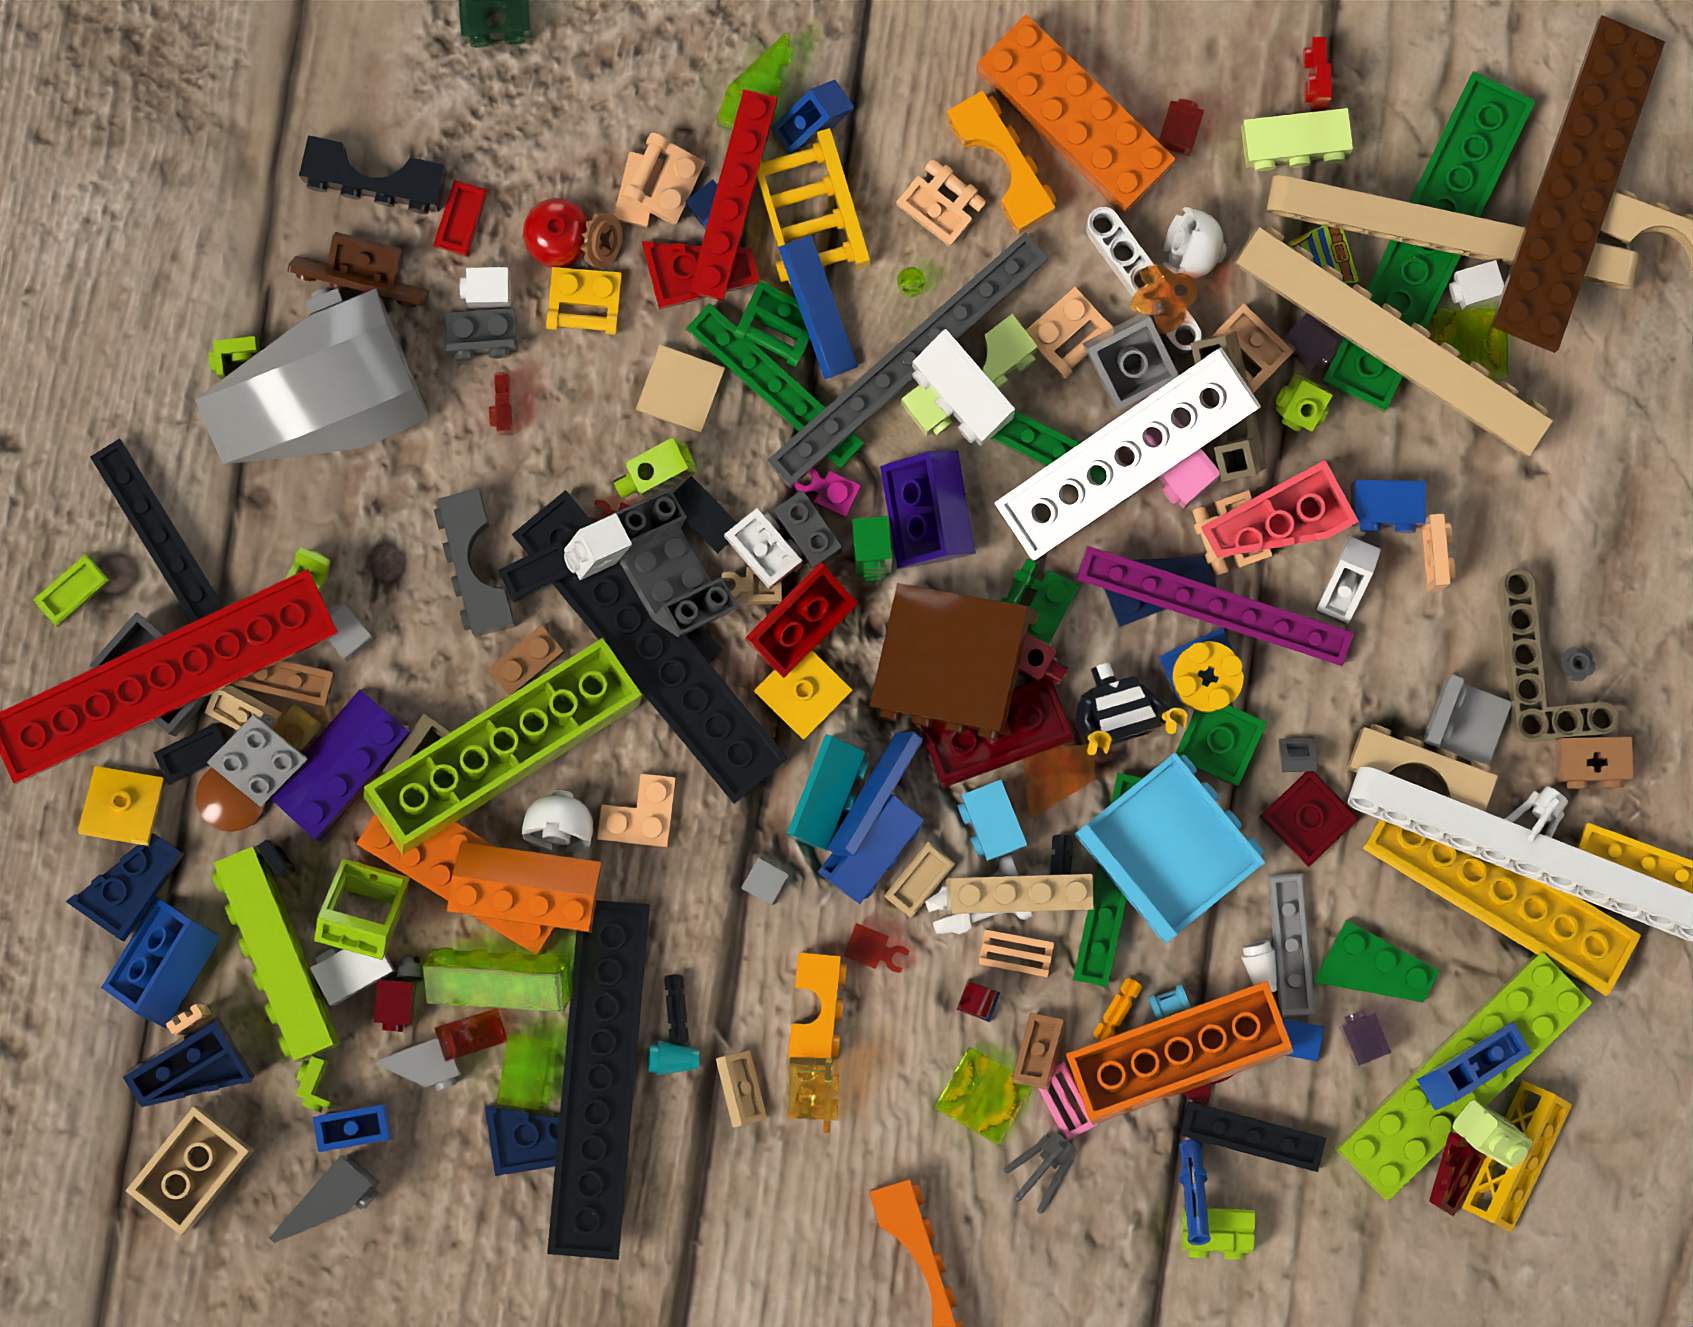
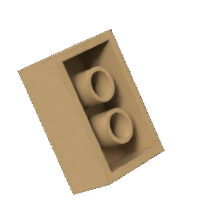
M193 1106L126 1189V1192L180 1236L188 1234L253 1153L254 1149L202 1107Z

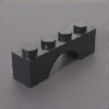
M310 135L307 138L299 177L304 183H307L306 187L308 189L319 192H327V188L341 190L340 195L360 200L361 195L375 198V203L388 207H394L395 202L409 205L408 210L420 214H428L429 210L439 211L447 176V169L444 164L410 157L406 164L392 175L369 177L359 173L350 165L346 148L342 142Z

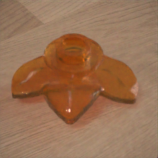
M1162 265L1147 266L1140 270V276L1145 286L1135 293L1130 303V308L1141 314L1156 315L1155 327L1158 334H1167L1177 329L1184 322L1186 308L1195 302L1198 295V287L1195 280L1187 274H1174ZM1177 285L1185 286L1187 294L1184 296L1176 295L1174 287Z

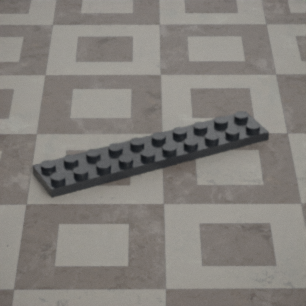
M565 490L512 533V536L526 553L530 555L559 540H562L566 547L578 530L593 524V522ZM619 561L617 564L582 580H579L575 573L553 584L597 639L603 638L635 685L734 805L789 760L686 635L677 637L652 620Z
M596 900L592 932L576 931L547 1249L548 1255L619 1260L650 904Z

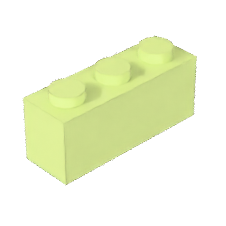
M1348 108L1246 119L1241 126L1246 168L1255 167L1257 172L1270 171L1276 168V164L1289 163L1291 168L1305 167L1311 164V160L1324 159L1325 164L1340 163L1345 161V157L1350 156L1353 150Z

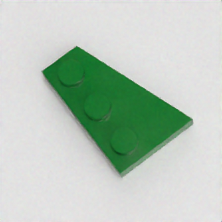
M1345 920L1317 971L1313 983L1422 1003L1440 971Z

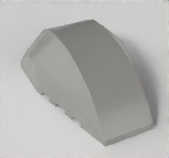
M377 288L306 317L195 399L222 464L280 459L363 448L430 419Z

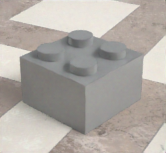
M1146 312L1082 343L1112 405L1117 411L1152 394L1154 391H1158L1179 376L1151 317Z

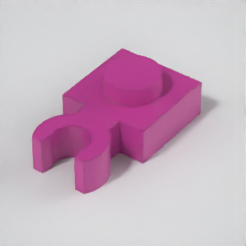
M814 468L807 473L813 479L810 485L795 484V489L798 492L803 490L805 494L813 492L818 494L814 504L845 519L861 488V485L831 471L828 472L824 480L819 477L818 472Z

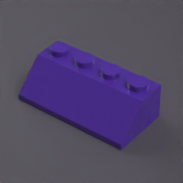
M360 689L303 753L307 760L283 783L270 799L314 839L321 841L364 792V786L374 781L382 772L410 732Z

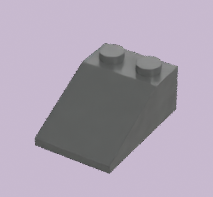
M349 1154L339 1156L269 1239L274 1243L354 1211L357 1208L360 1210L366 1209L379 1194L375 1188L380 1181Z

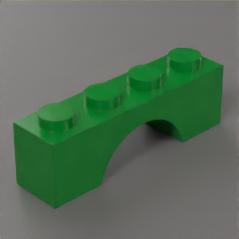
M888 516L852 519L856 577H863L864 582L884 581L885 575H891L892 566Z

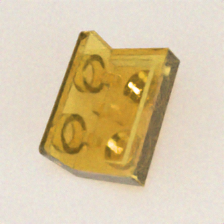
M790 1057L788 1118L823 1119V1133H830L831 1120H838V1099H831L832 1094L839 1095V1073H832L833 1058Z

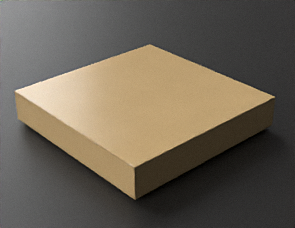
M659 344L636 406V411L702 434L724 375L725 367Z

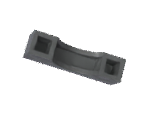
M476 488L438 498L440 508L434 509V514L439 530L445 528L448 542L442 544L447 563L454 562L457 575L452 576L451 580L456 597L462 596L466 609L460 610L465 631L471 630L474 637H479L516 627L507 592L504 589L493 588L482 583L476 578L471 567L470 556L472 546L477 537L490 526L480 490Z

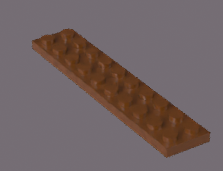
M1603 15L1597 20L1490 327L1553 353L1559 350L1665 41Z

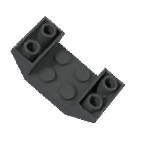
M670 488L616 512L632 543L631 547L619 560V563L653 621L675 636L680 637L739 608L722 577L711 582L686 539L681 526L687 519V516Z

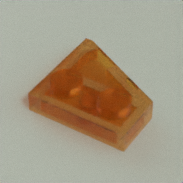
M1088 744L1055 747L1023 759L1028 818L1036 817L1096 779L1094 755L1087 753Z

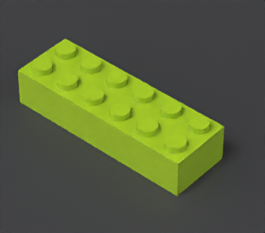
M252 846L213 862L216 869L215 872L211 873L217 890L219 892L223 891L227 896L229 904L225 905L226 913L231 924H236L240 928L243 936L238 938L240 948L245 958L250 957L253 960L256 970L251 972L257 989L259 991L263 990L268 997L270 1003L265 1004V1009L271 1023H277L283 1036L278 1037V1041L285 1057L290 1056L293 1061H304L311 1058V1056L319 1055L340 1046L341 1042L314 975L310 970L309 963L269 864L257 847Z

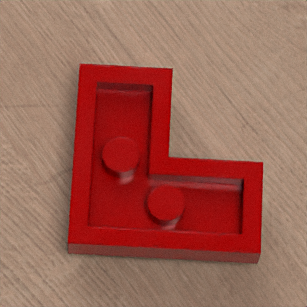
M1312 37L1309 48L1303 49L1304 69H1309L1310 72L1307 82L1304 83L1305 103H1310L1311 112L1326 111L1332 98L1331 63H1327L1326 37Z

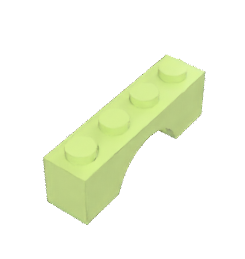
M1013 314L984 335L986 362L982 371L998 389L1008 382L1006 375L1017 368L1021 372L1036 360L1033 355L1037 352L1038 346ZM918 385L901 399V405L926 437L933 431L936 435H939L953 424L950 418L954 415L951 414L948 417L935 403L938 396L930 387L924 390Z

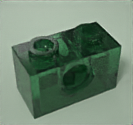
M459 0L461 37L464 44L470 43V46L474 48L488 47L494 41H505L507 45H519L525 43V39L533 38L530 0ZM500 13L505 16L504 23L498 27H491L487 24V20L492 14Z

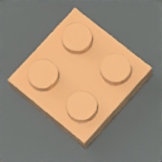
M1432 514L1425 519V524L1421 527L1427 593L1441 592L1451 584L1450 579L1455 578L1454 558H1448L1447 544L1452 543L1451 523L1445 522L1444 514Z

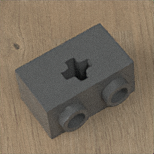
M803 490L773 509L775 517L791 540L798 546L803 554L802 556L812 570L820 562L825 565L842 553V546Z

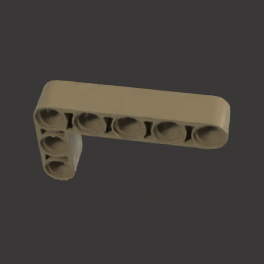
M1516 568L1509 571L1499 581L1498 594L1509 701L1512 704L1510 715L1513 734L1522 742L1559 740L1561 738L1598 737L1612 732L1619 723V715L1615 707L1609 703L1599 702L1547 707L1535 582L1533 576L1525 569ZM1511 577H1518L1523 581L1525 586L1523 594L1517 595L1509 590L1508 581ZM1514 612H1522L1526 615L1528 619L1526 629L1521 630L1514 627L1511 621ZM1519 646L1525 647L1531 652V661L1527 665L1519 663L1515 658V650ZM1522 681H1527L1534 686L1535 695L1531 700L1524 699L1519 694L1518 687ZM1601 710L1607 715L1608 725L1605 729L1594 725L1592 721L1594 711ZM1560 713H1566L1573 719V728L1570 732H1565L1558 727L1557 718ZM1525 716H1531L1538 722L1536 734L1530 735L1523 730L1522 720Z

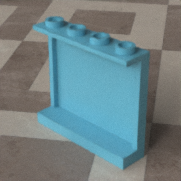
M1173 753L1074 834L1163 944L1168 943L1252 872L1266 863L1261 858L1265 854L1261 846L1254 838L1250 837L1247 840L1238 830L1242 826L1238 818L1231 810L1224 812L1216 803L1220 797L1207 782L1202 785L1193 775L1197 771L1193 763L1185 755L1179 758L1176 753Z

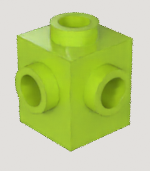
M1295 373L1289 385L1283 386L1276 398L1277 407L1275 410L1284 417L1281 422L1298 432L1301 431L1302 427L1313 432L1316 425H1321L1324 422L1329 411L1327 405L1333 395L1325 387Z

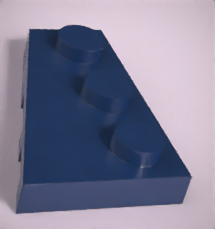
M1205 556L1134 560L1217 588ZM1103 588L1119 628L1167 610Z

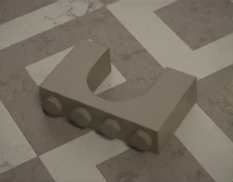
M1237 331L1202 338L1190 343L1195 365L1222 347L1249 387ZM1211 388L1215 406H1217L1220 396L1215 389ZM1255 411L1220 435L1219 445L1214 447L1221 482L1256 475L1267 468Z

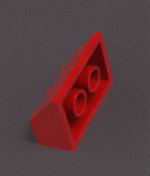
M820 562L746 636L745 641L770 667L785 678L858 603L828 568Z

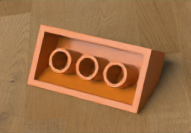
M461 842L452 874L447 912L591 933L602 862Z

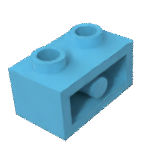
M1001 779L961 795L963 803L957 806L964 824L971 823L976 836L970 839L977 857L984 855L986 862H989L1027 846Z

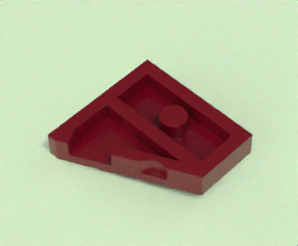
M1451 1131L1447 1138L1429 1202L1454 1217L1487 1155L1479 1152L1465 1138Z

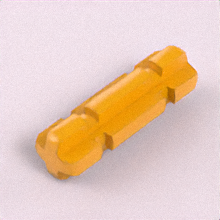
M1132 978L1124 980L1119 988L1121 990L1120 994L1115 995L1102 1017L1104 1021L1102 1023L1099 1022L1094 1030L1093 1035L1100 1041L1115 1035V1028L1120 1027L1133 1005L1132 999H1136L1139 995L1142 985Z

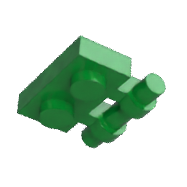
M1026 559L1021 570H1016L1012 578L1015 582L1007 597H1002L1000 602L1018 605L1027 588L1036 592L1029 608L1038 612L1036 626L1028 625L1027 633L1049 645L1079 585L1048 570L1041 582L1033 577L1039 564Z

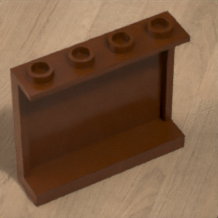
M897 583L869 706L881 711L880 717L889 720L900 721L902 715L912 717V723L932 728L933 723L938 722L945 724V730L965 734L966 728L978 730L977 736L987 739L998 740L999 734L1011 737L1012 731L1005 728L1027 628L1028 625L1036 626L1038 612L1028 606Z

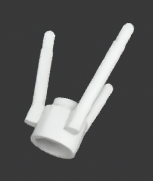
M1546 786L1541 794L1533 791L1528 800L1504 820L1513 823L1534 806L1535 808L1532 810V813L1539 820L1529 834L1528 840L1530 842L1534 841L1545 823L1549 824L1545 836L1552 838L1559 822L1565 815L1562 811L1569 802L1560 792Z

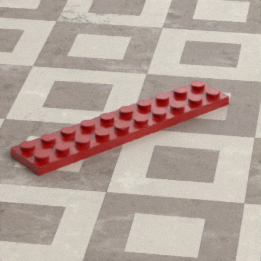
M306 569L1 711L0 755L13 784L25 781L338 635V630L310 570Z

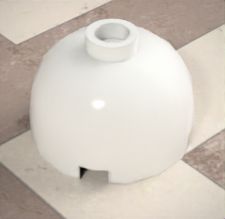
M1184 207L1182 210L1186 213L1183 216L1176 215L1168 229L1163 251H1170L1169 263L1163 261V268L1168 274L1196 279L1205 276L1214 269L1217 263L1223 261L1226 254V244L1223 243V232L1219 223L1211 215Z
M555 790L552 795H545L533 801L527 809L522 827L523 839L533 846L546 850H553L552 844L568 845L565 852L584 851L590 848L593 832V820L590 811L581 801L573 798L574 795L571 792Z

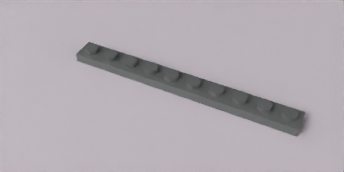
M1026 232L1022 234L767 460V464L792 488L914 380L912 373L915 372L912 367L913 361L943 330L947 329L954 339L958 341L1049 259L1047 254Z

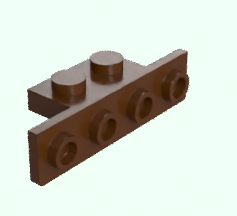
M335 232L332 236L327 263L295 256L288 264L287 269L288 272L295 273L296 277L301 280L316 281L318 279L330 282L329 285L331 287L338 288L339 290L353 288L365 293L377 288L380 298L388 297L395 299L399 305L405 307L422 306L429 297L430 292L427 289L396 282L403 249Z

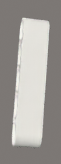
M1108 207L1094 209L1090 213L1086 225V232L1092 243L1141 310L1151 317L1157 332L1168 347L1180 356L1191 354V344H1179L1175 338V333L1179 330H1187L1192 333L1194 342L1200 340L1201 330L1196 321L1117 213ZM1098 218H1105L1110 221L1112 229L1107 233H1100L1094 228L1093 222ZM1119 246H1126L1131 250L1132 258L1127 261L1118 260L1113 250ZM1146 274L1151 277L1153 285L1148 289H1141L1136 286L1134 278L1136 275ZM1159 302H1167L1172 306L1173 314L1169 317H1161L1156 313L1155 305Z

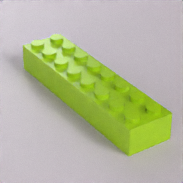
M601 638L364 786V799L401 854L404 855L640 705L642 694L608 644Z
M1543 951L1539 954H1534L1334 1149L1383 1200L1389 1201L1445 1147L1451 1131L1458 1134L1452 1128L1453 1122L1470 1101L1475 1100L1483 1106H1487L1571 1025L1592 1002ZM1514 1022L1532 1053L1458 1101L1434 1110L1417 1079L1505 1025Z

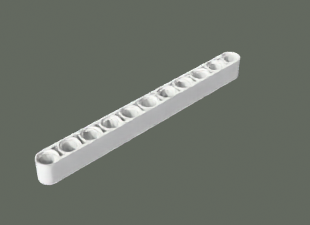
M1360 767L1358 769L1348 798V804L1352 808L1693 942L1692 893L1538 833L1534 841L1530 842L1528 840V836L1532 831L1530 829L1371 767Z

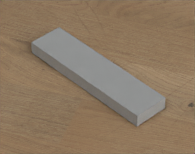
M1303 874L1267 876L1272 941L1276 956V985L1280 1016L1315 1015Z

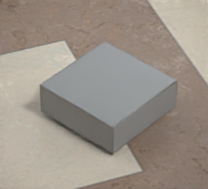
M758 858L741 889L772 906L789 874Z

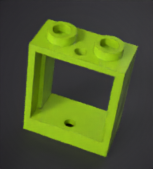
M342 858L317 917L314 941L383 960L407 900L410 877ZM344 891L391 903L392 906L384 925L337 912L336 910Z

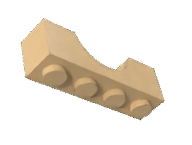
M1619 189L1617 192H1613L1598 238L1625 248L1634 238L1650 232L1667 234L1675 238L1684 247L1689 258L1690 272L1693 273V215L1683 214V216H1679L1669 212L1670 207L1662 203L1650 202V204L1641 202L1637 200V195L1626 190Z
M1371 724L1370 729L1364 727L1360 730L1347 766L1348 770L1357 773L1360 767H1371L1389 774L1399 766H1421L1431 771L1439 779L1446 797L1484 812L1486 811L1498 775L1490 773V766L1472 760L1470 765L1457 761L1458 755L1440 748H1438L1437 753L1423 748L1424 742L1405 736L1403 741L1390 736L1391 730L1379 725Z
M1092 874L946 879L947 914L1094 910Z

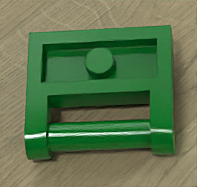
M760 280L733 336L741 340L745 337L786 358V363L796 367L810 339L797 300ZM755 319L796 340L794 346L750 325L752 320Z

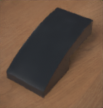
M690 476L673 494L687 516L686 521L718 554L729 544L724 537L725 533L738 523Z

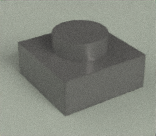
M1314 737L1279 739L1278 751L1282 773L1317 771L1318 759Z

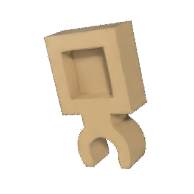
M746 567V577H740L734 572H724L721 574L724 582L731 581L735 584V589L730 591L734 599H737L740 595H746L747 605L779 604L782 601L781 581L769 590L750 567Z

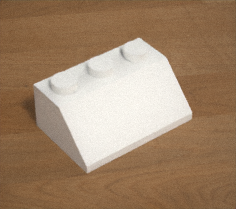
M947 329L943 330L913 361L912 367L915 372L912 373L914 379L924 390L929 387L938 396L935 403L946 416L949 417L953 414L961 423L958 429L970 443L976 440L982 446L1013 420L1015 408Z

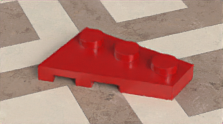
M641 241L659 310L707 298L690 293L689 291L701 246ZM738 248L727 292L759 283L760 279L751 248Z

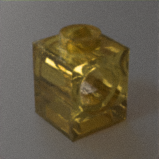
M294 703L273 730L287 741V730L293 725H300L304 732L303 739L299 743L291 745L304 754L326 727Z

